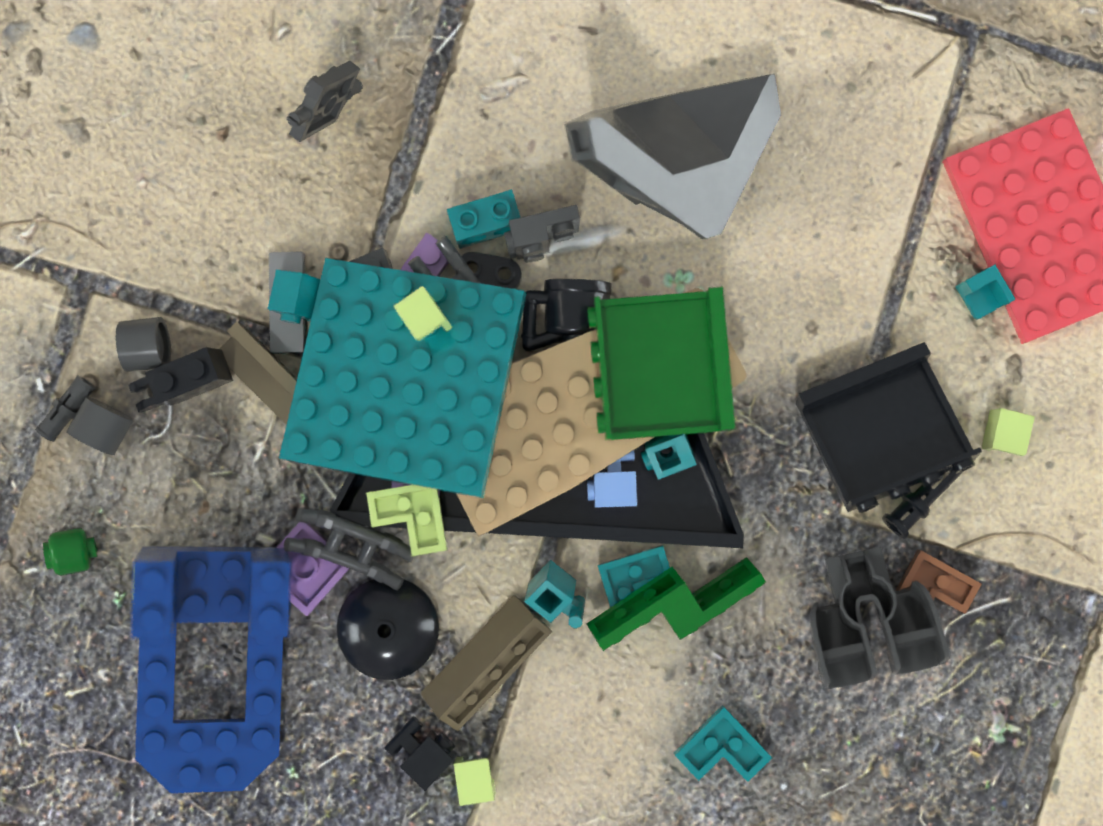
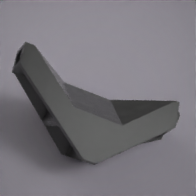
M769 74L594 110L565 123L572 161H577L635 205L641 203L680 223L699 238L708 239L720 235L725 228L781 116L775 74Z

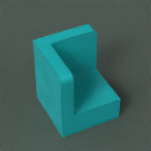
M995 264L955 286L975 320L1015 300L1014 295Z

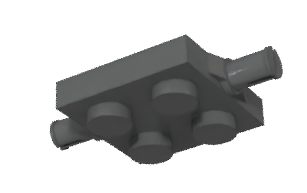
M348 61L338 67H331L326 73L318 77L313 76L305 85L304 93L306 95L302 104L287 116V121L292 126L289 135L301 142L337 122L347 100H350L353 95L360 93L361 89H363L361 81L356 79L360 68L351 61Z

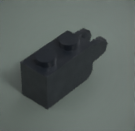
M205 347L145 372L146 377L132 382L128 386L131 393L142 392L147 388H150L153 397L135 404L139 413L149 411L161 405H175L230 383L233 381L223 351L221 349Z

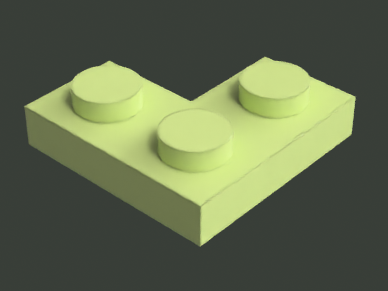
M408 485L366 493L371 527L407 522L412 556L448 550L438 490Z

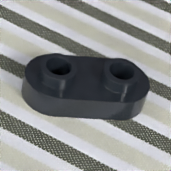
M467 252L461 255L467 265L474 263L478 266V270L474 274L481 284L517 289L521 283L522 273L520 266L510 258L477 252ZM508 269L511 272L510 278L506 280L500 279L498 276L500 270Z

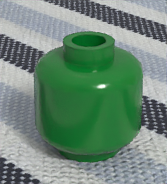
M82 528L53 532L50 534L48 542L43 543L46 567L48 570L53 569L59 576L85 572L91 566V558L98 557L95 538H87V534Z

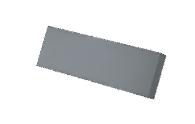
M269 252V300L276 270L305 273V254L303 252ZM269 310L270 353H303L306 343L305 319H301V324L288 323L280 320L281 314Z

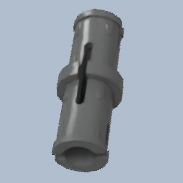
M77 375L61 398H56L53 401L52 405L54 407L39 426L36 427V432L45 439L54 442L68 422L74 419L85 397H89L96 387L85 378Z

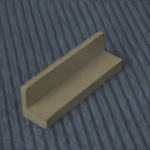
M236 321L227 330L232 337L219 349L223 351L228 367L287 425L297 377L274 354L270 353V350L244 325Z
M514 595L421 692V696L439 720L459 731L553 631Z

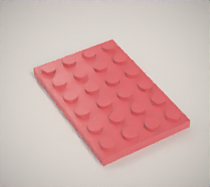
M1069 108L947 157L942 161L988 268L994 264L996 265L1015 297V300L1005 305L1021 344L1103 312V184Z

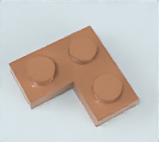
M917 550L895 591L910 587L913 581H918L927 588L933 600L936 598L955 610L966 614L982 584L922 550Z

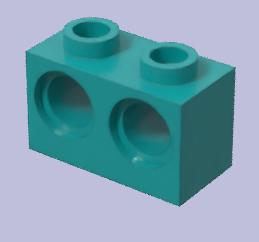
M512 189L447 209L459 249L505 236L504 232L510 231L509 220L521 218Z

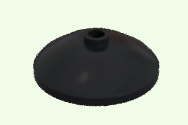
M374 579L363 583L344 601L337 619V638L345 658L359 672L381 680L403 678L421 668L432 655L439 636V619L432 600L419 586L404 579L398 591ZM382 624L390 627V636L384 637L380 634L379 627Z

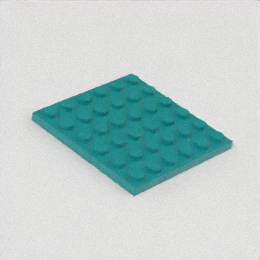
M325 258L279 458L301 464L484 498L526 298L525 291ZM423 286L433 297L453 328L446 331L440 326L418 341L414 338L393 306Z

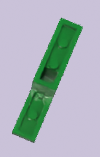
M746 557L691 593L683 579L672 566L588 622L587 626L604 651L610 646L619 643L625 636L640 626L649 623L659 613H662L681 640L697 631L699 627L717 615L724 613L729 607L745 596L752 594L757 588L765 584L766 581L760 571Z

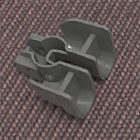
M881 547L825 559L827 575L835 604L819 607V602L814 603L810 614L811 636L823 689H833L874 679L878 674L860 613V605L873 602L886 640V653L893 675L936 667L944 664L951 657L940 617L929 591L918 581H913L910 587L894 591Z

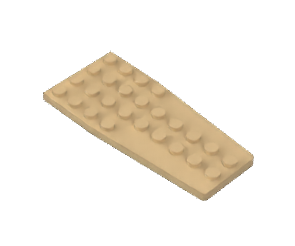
M695 288L685 293L703 292V290ZM596 329L512 363L484 498L457 494L478 537L574 488L654 438L605 441V434H598L596 412H603L602 398H595L593 377H600L599 363H592L590 342H597ZM728 339L732 388H734L746 379L747 374Z

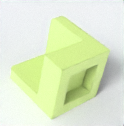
M423 286L393 306L414 338L418 341L440 326L446 331L453 328L433 297Z
M1004 408L990 410L981 449L988 451L999 450L1025 456L1035 416Z
M463 756L456 757L454 770L459 805L494 801L496 790L494 779L491 778L489 759L479 758L464 761Z

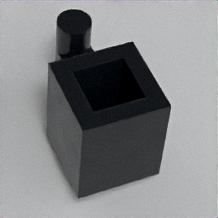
M413 716L384 748L392 756H395L402 748L409 753L400 768L426 791L454 761L457 753L453 750L455 748L453 742L441 732L437 735L431 730L420 741L415 734L423 724Z

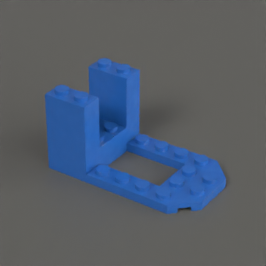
M143 546L133 561L131 638H139L135 760L170 793L243 791L279 756L283 637H288L291 565L288 553L284 548ZM248 622L245 718L174 720L177 623Z

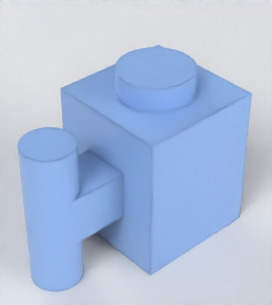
M634 450L607 466V472L596 473L593 475V480H587L588 501L594 500V507L637 506L636 471L621 472V462L635 460Z

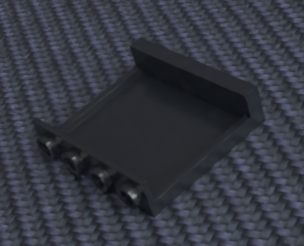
M925 342L798 394L796 400L798 410L847 512L858 509L859 513L866 512L878 506L877 500L890 496L891 500H895L910 493L909 487L922 482L923 486L926 487L943 479L942 474L954 469L957 474L975 466L974 460L982 453L980 447L973 450L927 361L931 352Z

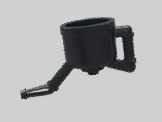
M548 279L544 281V291H526L523 308V330L521 334L523 349L531 352L559 341L566 342L595 330L596 328H589L588 307H594L595 297H600V300L610 299L612 284L606 281L586 279ZM545 304L544 327L546 332L537 335V305Z

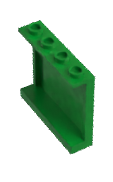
M712 287L703 292L600 300V297L594 298V307H588L589 328H596L597 342H590L592 363H599L600 377H593L595 398H602L603 412H596L598 434H605V441L721 432L736 429L723 287Z

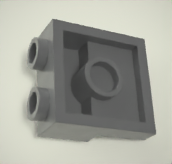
M577 205L509 220L510 231L504 232L510 259H524L525 263L539 261L544 258L545 253H549V239L554 238V242L572 239L574 237L573 233L579 232L580 216Z

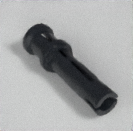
M952 469L949 475L935 489H932L934 484L926 487L922 484L914 493L910 492L902 496L903 501L891 514H885L882 517L883 522L896 535L906 539L909 536L908 531L920 518L924 519L929 515L931 504L950 487L962 472L956 474L954 469ZM923 495L926 496L924 500L921 499ZM906 512L910 513L904 520H901Z

